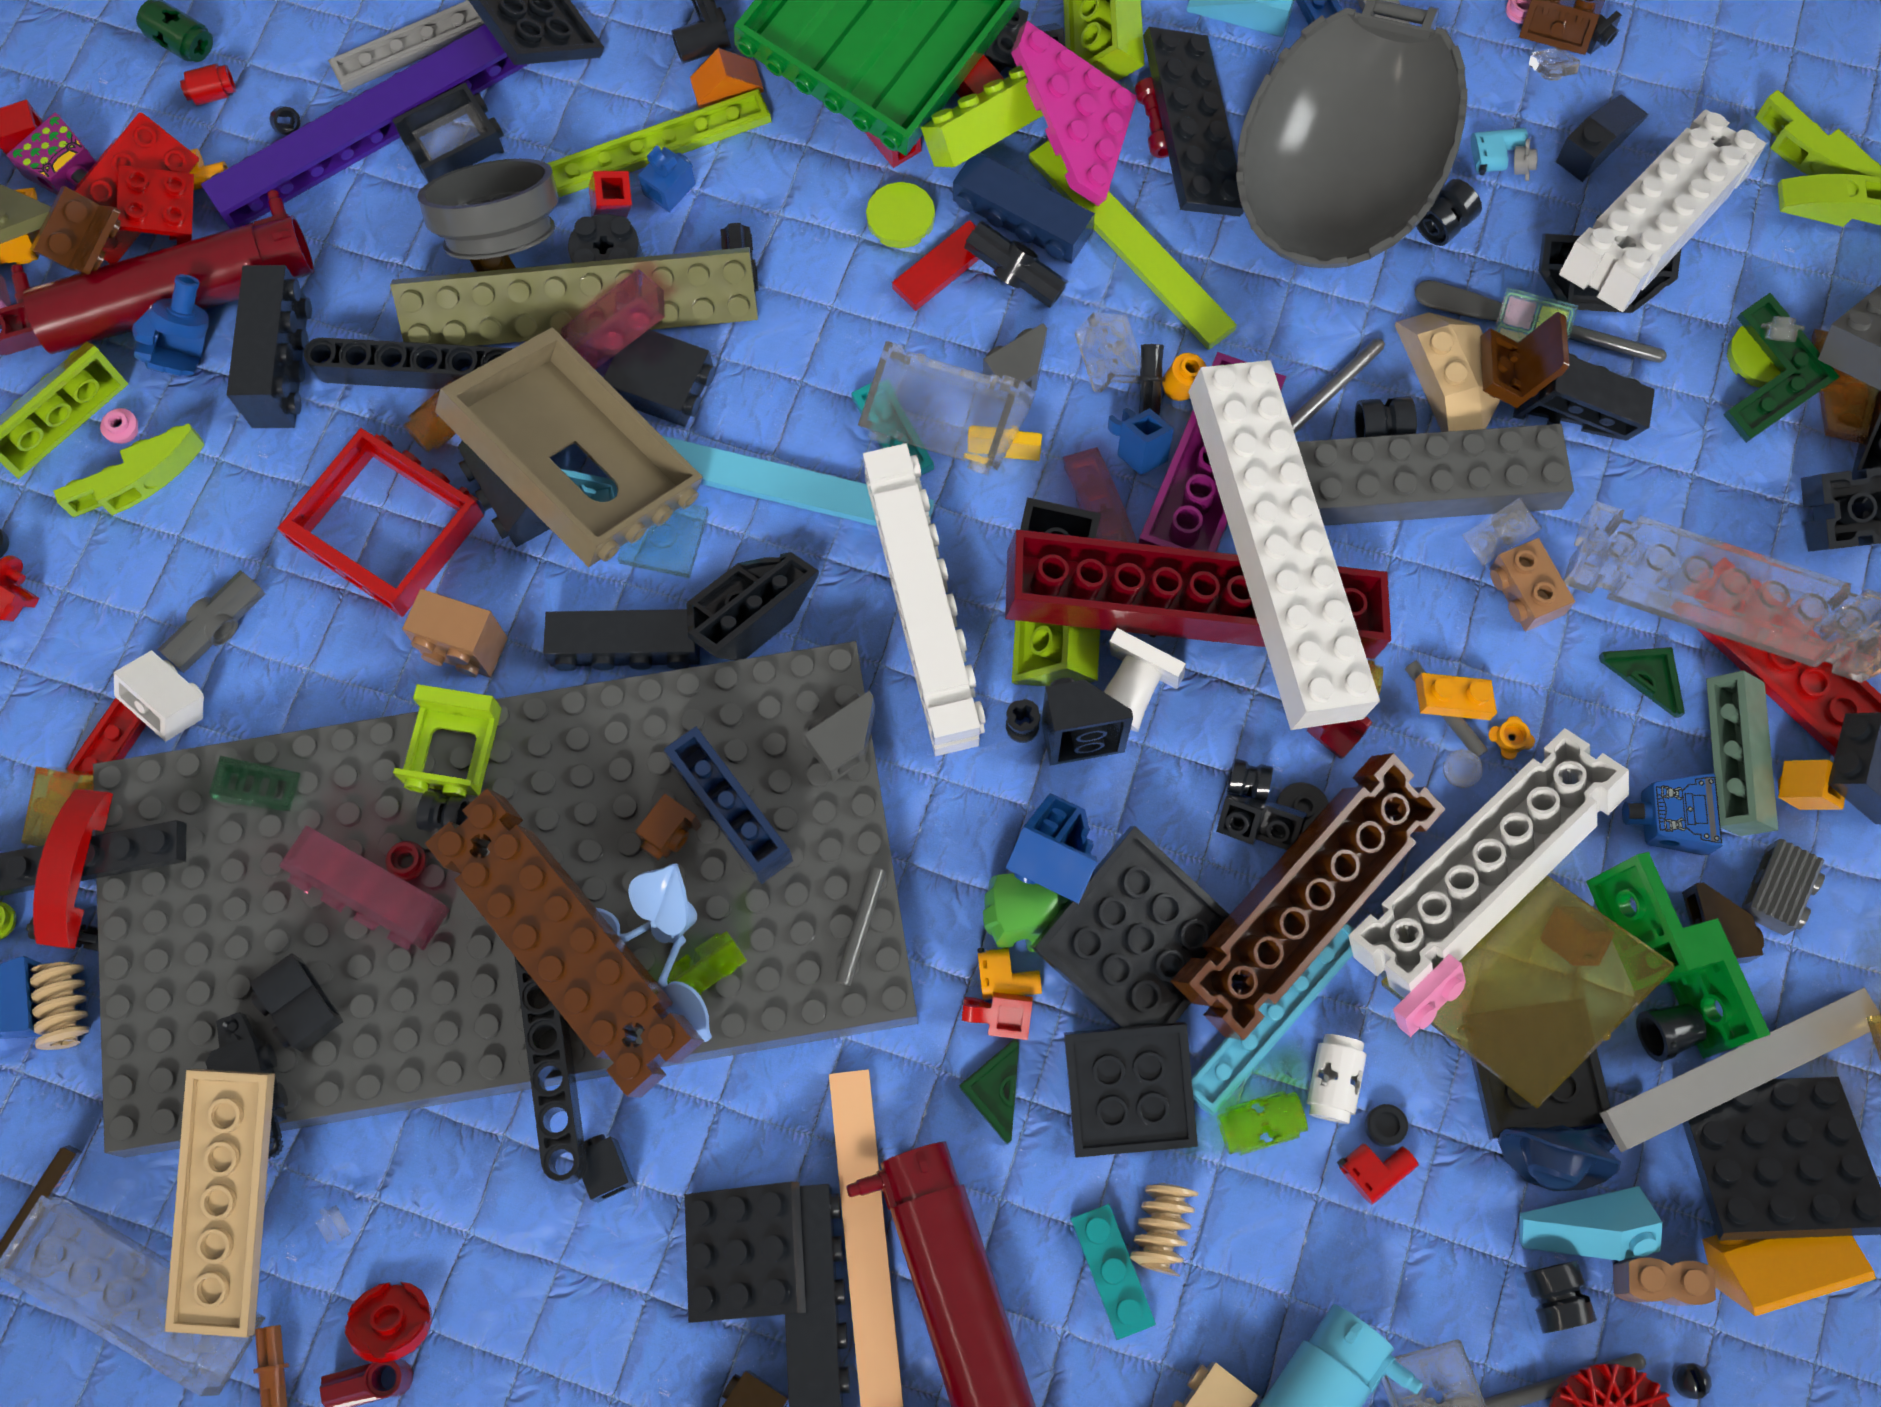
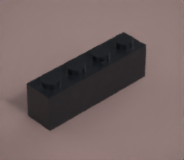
M687 609L545 612L543 655L550 666L557 670L572 671L577 669V666H592V668L597 670H611L614 666L627 665L637 670L650 669L652 665H667V667L672 669H685L689 667V664H700V646L688 638Z

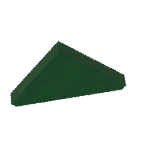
M1672 647L1607 651L1599 655V660L1602 664L1673 717L1679 718L1685 714Z
M1013 1039L959 1085L960 1090L1006 1145L1012 1141L1019 1041L1017 1039Z

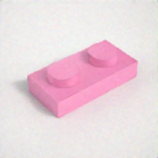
M1449 954L1393 1009L1398 1028L1409 1037L1419 1028L1425 1029L1436 1017L1437 1011L1447 1001H1453L1461 994L1466 983L1461 962Z

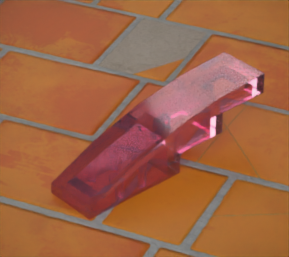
M1098 447L1064 456V468L1074 487L1076 502L1079 508L1101 513L1096 539L1137 543L1123 503Z

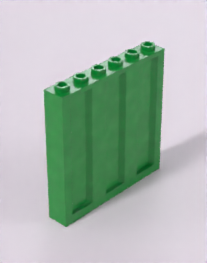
M754 0L734 25V42L738 50L746 57H754L763 63L772 74L785 77L794 83L795 87L803 94H811L822 101L824 106L831 112L840 113L851 120L860 131L871 133L879 138L888 149L899 151L907 156L923 135L920 127L932 121L931 116L942 110L1018 10L1021 0Z

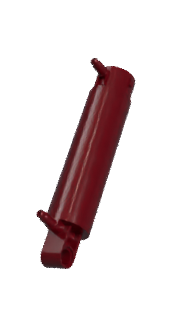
M273 189L267 193L272 217L101 266L96 271L92 270L89 275L77 273L30 287L23 266L14 264L11 267V277L16 291L15 298L17 304L0 308V329H2L0 333V355H9L40 345L48 353L55 354L82 346L86 342L93 343L132 331L133 324L157 300L172 299L175 286L174 280L176 275L179 274L190 275L199 280L200 284L196 293L195 305L203 310L239 299L242 267L245 265H286L294 279L314 274V265L304 234L296 218L293 215L289 216L286 214L279 192Z
M946 1141L925 1145L891 1157L880 1163L882 1170L876 1171L877 1174L848 1184L846 1189L849 1197L864 1196L882 1190L888 1210L891 1211L951 1407H1036L965 1186L959 1183Z

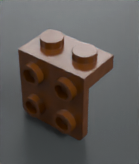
M1559 312L1553 314L1519 342L1491 328L1480 336L1483 391L1515 408H1518L1528 399L1534 397L1557 377L1562 376L1570 364L1566 316Z

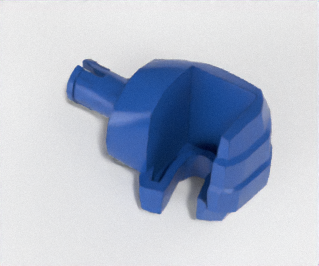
M179 274L176 275L174 280L175 286L172 299L157 300L133 324L132 333L136 341L134 357L144 362L147 369L156 372H165L178 376L194 375L201 360L209 320L208 314L201 307L195 305L196 293L200 284L199 280L190 275Z

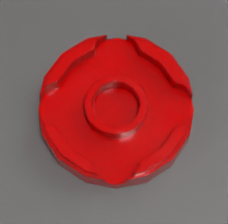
M390 1282L379 1284L364 1292L351 1305L347 1314L349 1319L345 1325V1335L353 1352L366 1361L378 1363L398 1360L413 1352L426 1338L432 1324V1310L421 1289L411 1283L400 1282L401 1285L391 1286Z

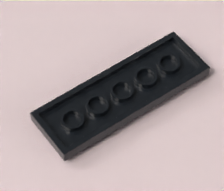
M1148 27L1143 34L1180 210L1240 217L1244 211L1241 206L1237 186V162L1208 35Z

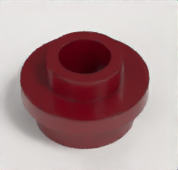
M413 841L399 842L388 851L385 861L386 868L398 880H413L426 867V853L419 844ZM413 856V863L409 867L403 868L401 866L403 858Z

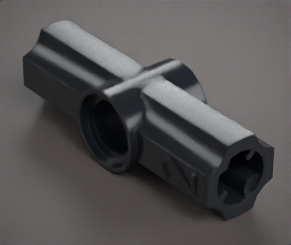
M983 221L978 223L966 240L964 248L992 267L994 274L999 279L1014 288H1022L1049 308L1058 300L1069 282L1040 262L1038 255L1029 247L1015 240L1010 241Z

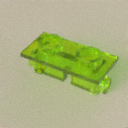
M727 931L721 935L717 932L713 937L695 948L701 960L694 964L687 954L673 964L667 978V983L669 984L673 981L683 982L693 987L701 995L704 990L723 977L732 974L737 967L747 960Z

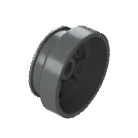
M503 159L474 164L446 173L421 188L417 198L426 228L445 239L443 242L445 253L458 259L478 260L517 253L531 248L551 236L555 230V223L549 217V214L558 203L559 195L552 168L549 164L534 159Z

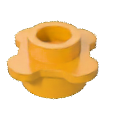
M1510 716L1500 727L1493 726L1488 732L1489 739L1497 743L1501 749V756L1507 760H1513L1518 752L1523 749L1530 750L1535 744V738L1530 734L1528 726L1517 716ZM1513 735L1515 740L1510 741L1508 736Z

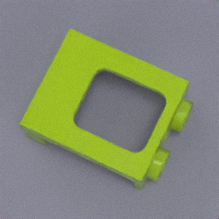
M417 684L413 699L420 708L404 768H394L393 774L404 784V788L410 791L424 793L428 791V788L443 790L442 794L448 797L460 796L466 798V795L479 796L502 708L493 696ZM445 729L470 733L476 736V743L466 779L423 772L432 735L436 730Z

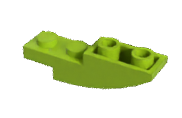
M1779 90L1766 99L1755 117L1776 137L1770 148L1806 175L1855 174L1881 177V165L1866 154L1854 140L1845 135L1839 128L1828 136L1817 123L1807 117L1796 107L1793 101L1785 97Z
M1818 174L1786 178L1778 182L1780 212L1844 227L1851 219L1881 226V177L1855 174Z
M189 423L183 426H175L163 434L150 439L136 441L130 447L120 450L124 463L105 467L101 472L84 479L72 480L66 486L53 490L57 503L73 518L101 506L113 516L133 507L166 486L194 460L205 444Z

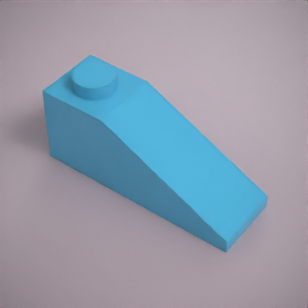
M1189 0L1187 12L1283 37L1292 12L1294 0Z
M1640 1186L1520 1213L1519 1242L1522 1248L1622 1261L1661 1252L1663 1222Z

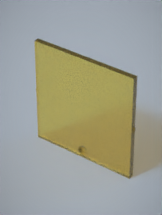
M1547 875L1459 961L1462 963L1466 980L1464 989L1455 1000L1447 1001L1437 1011L1431 1025L1535 1108H1538L1603 1041L1610 1039L1611 1033L1674 970V963ZM1386 976L1381 981L1382 986L1402 1001L1404 998L1389 987Z

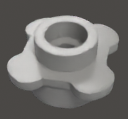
M1527 138L1526 146H1515L1514 174H1525V181H1529L1530 170H1537L1538 151L1537 149L1530 148V138Z

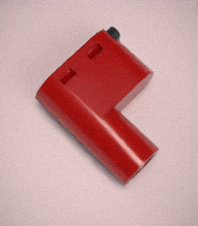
M1364 1143L1346 1158L1342 1157L1337 1161L1343 1174L1371 1205L1375 1204L1419 1166L1416 1158L1403 1146L1382 1163L1376 1154Z

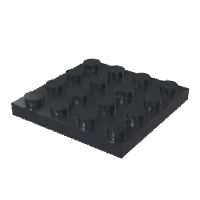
M1130 826L1094 869L1079 904L1069 899L1030 947L1118 1028L1176 1023L1191 1002L1171 980L1191 958H1205L1208 952L1202 945L1230 914L1136 826Z
M1839 1077L1772 1079L1682 1123L1719 1241L1881 1235V1187Z

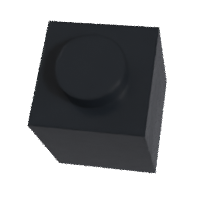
M604 1134L584 1141L587 1169L582 1180L590 1200L599 1203L636 1186L618 1140L611 1136L605 1138Z

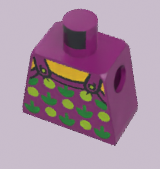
M56 112L6 155L25 178L58 195L62 186L74 190L96 162Z

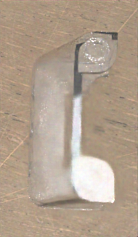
M886 341L858 426L869 431L868 438L883 444H889L890 439L965 461L968 462L967 469L984 475H988L990 469L998 471L1032 406L1036 392L1020 379L1003 375V378L993 374L988 376L930 359L921 353H906L903 345Z

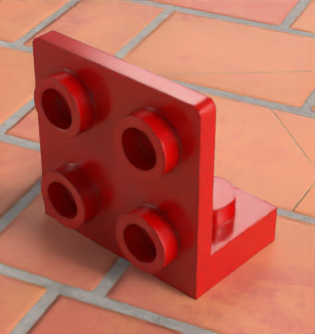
M120 165L118 169L117 209L121 210L118 217L121 220L119 230L169 235V240L177 241V244L191 241L194 174Z

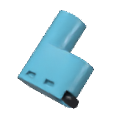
M1526 128L1472 133L1470 142L1476 172L1479 175H1484L1485 172L1506 170L1508 167L1507 151L1515 150V146H1526V139L1528 138Z

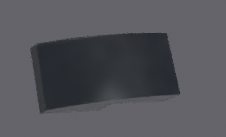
M1227 795L1216 832L1252 845L1256 840H1260L1288 850L1302 834L1307 813L1268 801Z

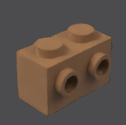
M1539 538L1499 554L1489 568L1494 586L1498 590H1502L1509 602L1508 608L1512 618L1516 622H1520L1525 632L1564 616L1576 602Z

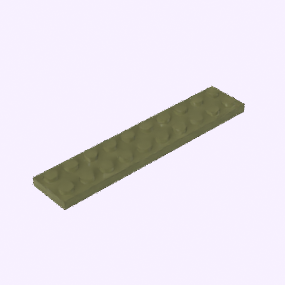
M750 247L393 279L390 284L403 342L478 346L528 341L551 327L563 338L627 332L631 323L654 330L758 320Z

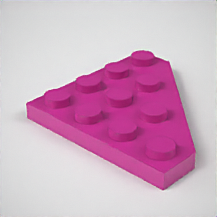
M1026 21L1019 29L1011 52L1016 66L1022 65L1029 81L1025 85L1036 111L1041 110L1048 125L1045 132L1055 155H1061L1068 170L1065 178L1069 187L1099 206L1106 200L1137 96L1029 21Z

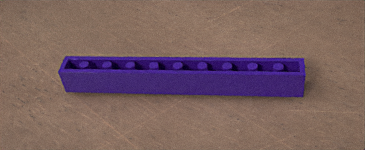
M483 24L478 29L460 39L454 40L439 51L424 57L414 65L395 73L392 77L373 88L365 90L362 94L348 102L336 106L332 111L312 122L304 124L301 128L282 139L274 141L266 148L245 157L241 162L221 173L215 174L207 181L201 183V186L230 229L249 224L271 211L268 204V191L277 190L284 204L399 139L400 136L392 119L463 83L467 84L473 95L480 93L524 68L527 64L514 65L488 27Z

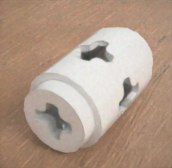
M1335 1034L1324 1035L1323 1043H1318L1307 1098V1104L1310 1105L1309 1115L1337 1123H1350L1351 1115L1356 1114L1367 1056L1363 1052L1364 1042ZM1319 1072L1323 1074V1080L1318 1077ZM1350 1079L1355 1080V1085L1350 1084Z

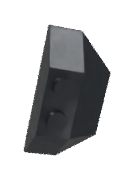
M1542 235L1538 271L1560 307L1573 310L1621 312L1597 298L1598 290L1589 285L1582 289L1559 275L1575 241L1580 236ZM1681 249L1643 291L1640 290L1634 301L1623 311L1624 313H1633L1657 295L1664 287L1669 286L1678 279Z
M792 552L780 554V557H764L737 563L686 603L688 638L716 658L735 661L746 659L793 621L818 578L819 570Z

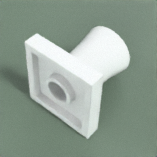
M1116 628L1109 641L1110 652L1112 656L1120 659L1122 663L1103 692L1132 710L1133 721L1130 730L1139 732L1145 711L1159 681L1178 689L1185 675L1186 663Z

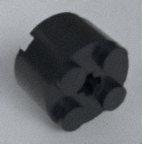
M600 214L592 217H582L576 221L575 229L568 241V253L572 263L644 257L637 233L629 219L624 216Z

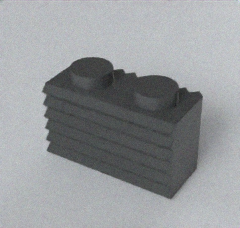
M1778 839L1765 849V853L1762 856L1741 908L1753 915L1755 922L1784 936L1796 930V928L1800 930L1806 924L1811 913V909L1806 907L1810 895H1815L1824 882L1825 875L1820 873V870L1825 860L1809 853L1807 850L1794 846L1793 843H1788L1784 839Z

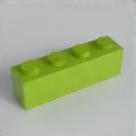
M1022 65L1010 70V76L1004 80L997 79L985 84L983 92L960 98L957 101L958 106L953 109L947 108L934 113L931 116L932 121L920 127L934 167H956L1043 116L1041 110L1036 111L1025 85L1029 81Z

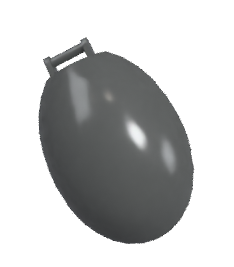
M1367 0L1362 13H1357L1356 9L1345 8L1327 18L1321 15L1301 31V37L1289 49L1286 47L1278 56L1279 61L1271 73L1265 75L1251 102L1241 130L1237 151L1236 177L1241 206L1251 229L1265 246L1280 257L1299 265L1315 268L1347 267L1369 260L1394 246L1411 232L1435 203L1452 171L1459 151L1465 125L1468 91L1466 89L1465 66L1459 46H1455L1446 29L1436 27V30H1434L1439 8L1429 7L1428 10L1383 0ZM1375 14L1399 20H1404L1408 22H1413L1417 24H1422V27L1398 21H1393L1389 19H1384L1380 17H1375Z

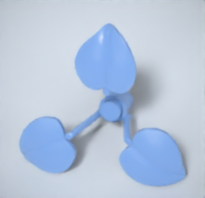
M677 863L643 872L631 881L628 893L633 909L641 918L649 920L647 923L628 933H620L618 919L607 910L596 909L623 942H627L651 929L652 935L659 942L673 943L658 980V985L673 1002L666 1011L668 1014L683 1015L704 1042H707L712 1038L709 1030V1015L699 993L693 987L683 982L673 981L669 984L667 983V978L679 949L686 942L683 934L697 921L696 910L687 901L685 886Z

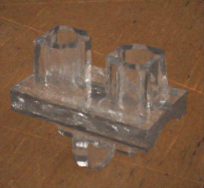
M1519 497L1462 534V537L1483 566L1499 554L1539 531L1542 527L1530 513L1523 499Z

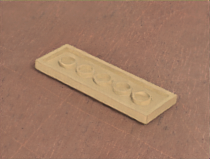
M204 1069L186 1070L165 1332L246 1338L255 1334L275 1073Z

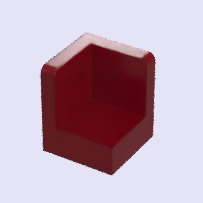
M1365 717L1362 720L1310 727L1307 729V732L1338 758L1343 759L1367 733L1373 722L1368 717Z

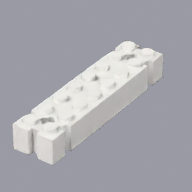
M1705 109L1692 122L1690 128H1686L1596 220L1593 228L1589 227L1575 241L1559 275L1582 289L1589 285L1598 290L1597 298L1623 312L1634 301L1640 290L1643 291L1725 202L1734 188L1737 189L1748 177L1767 143L1757 138L1751 131L1742 129L1735 132L1728 128L1730 122L1726 121L1722 115Z
M907 443L863 453L866 485L926 717L934 755L936 757L978 747L979 735L985 733L984 724L986 720L981 701L974 702L973 700L976 697L974 689L976 681L971 664L964 666V662H966L965 651H967L965 637L962 629L955 630V627H957V607L953 593L946 594L948 593L947 568L944 558L937 559L939 558V538L935 524L930 522V504L926 489H922L921 469L917 455L910 456Z
M1564 728L1544 747L1545 760L1542 763L1533 758L1382 903L1384 915L1379 920L1370 914L1348 935L1353 957L1376 976H1379L1385 970L1389 987L1403 998L1449 954L1460 961L1598 826L1597 813L1599 811L1609 815L1629 795V770L1604 753L1597 759L1590 756V744Z

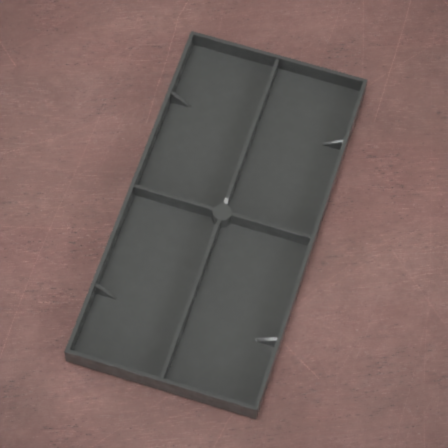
M856 641L495 699L502 710L481 793L486 789H490L508 800L523 819L519 826L535 833L595 908L607 910L618 919L620 933H628L649 921L641 918L631 905L628 893L631 881L643 872L660 869L675 863L678 864L686 890L687 901L695 908L697 921L683 934L686 942L679 949L667 978V983L669 984L673 981L683 982L693 987L699 993L708 1011L709 1030L712 1035L709 1041L703 1042L680 1064L918 1024L872 735H870L866 761L835 782L831 780L810 751L804 736L808 732L810 724L822 716L829 718L841 710V704L855 694L860 696L865 694ZM418 712L93 764L94 791L113 793L104 832L95 831V835L174 820L187 823L186 862L96 878L104 1153L126 1158L180 1149L186 1070H207L206 1060L211 1051L219 1048L216 1021L238 1012L247 1016L256 1038L265 1041L266 1044H270L277 1058V1067L273 1068L277 1083L280 1082L283 1085L288 1098V1105L284 1107L287 1119L278 1122L281 1131L531 1089L515 957L454 881L461 873L444 868L425 845V842L440 829L430 832L417 828V808L424 793L404 788V784L393 774L394 768H404ZM695 726H697L791 852L793 862L763 884H760L672 766L664 751V748ZM445 729L436 730L432 735L423 772L466 779L476 743V736L470 733ZM428 788V791L438 792L443 798H450L442 794L443 790ZM665 793L694 813L702 826L697 832L690 827L687 831L689 832V838L684 846L676 853L672 851L667 859L662 856L657 861L640 848L643 842L635 831ZM466 795L469 804L476 797H478L474 795ZM402 841H413L419 844L424 849L427 857L424 871L417 878L409 881L394 878L388 872L385 863L387 853L391 847ZM413 856L403 858L401 866L403 868L409 867L413 863ZM871 867L884 870L886 874L850 987L842 986L835 983L870 869ZM650 929L624 943L658 984L673 943L659 942L654 938ZM291 953L301 958L343 1020V1023L303 1052L292 1046L288 1048L282 1046L272 1032V1028L277 1025L271 1014L264 1016L251 1000V996L256 993L250 982ZM543 991L539 992L534 999L536 1009L544 1008L550 1002ZM568 1024L576 1082L610 1076L606 1070L613 1064V1061L611 1059L595 1057ZM639 1028L636 1032L638 1037L635 1041L637 1044H642L643 1042L640 1035L644 1029ZM555 1030L546 1031L541 1035L539 1040L541 1049L551 1048L557 1040ZM665 1062L661 1067L678 1065V1063ZM560 1070L552 1071L547 1075L545 1087L561 1084L562 1073Z

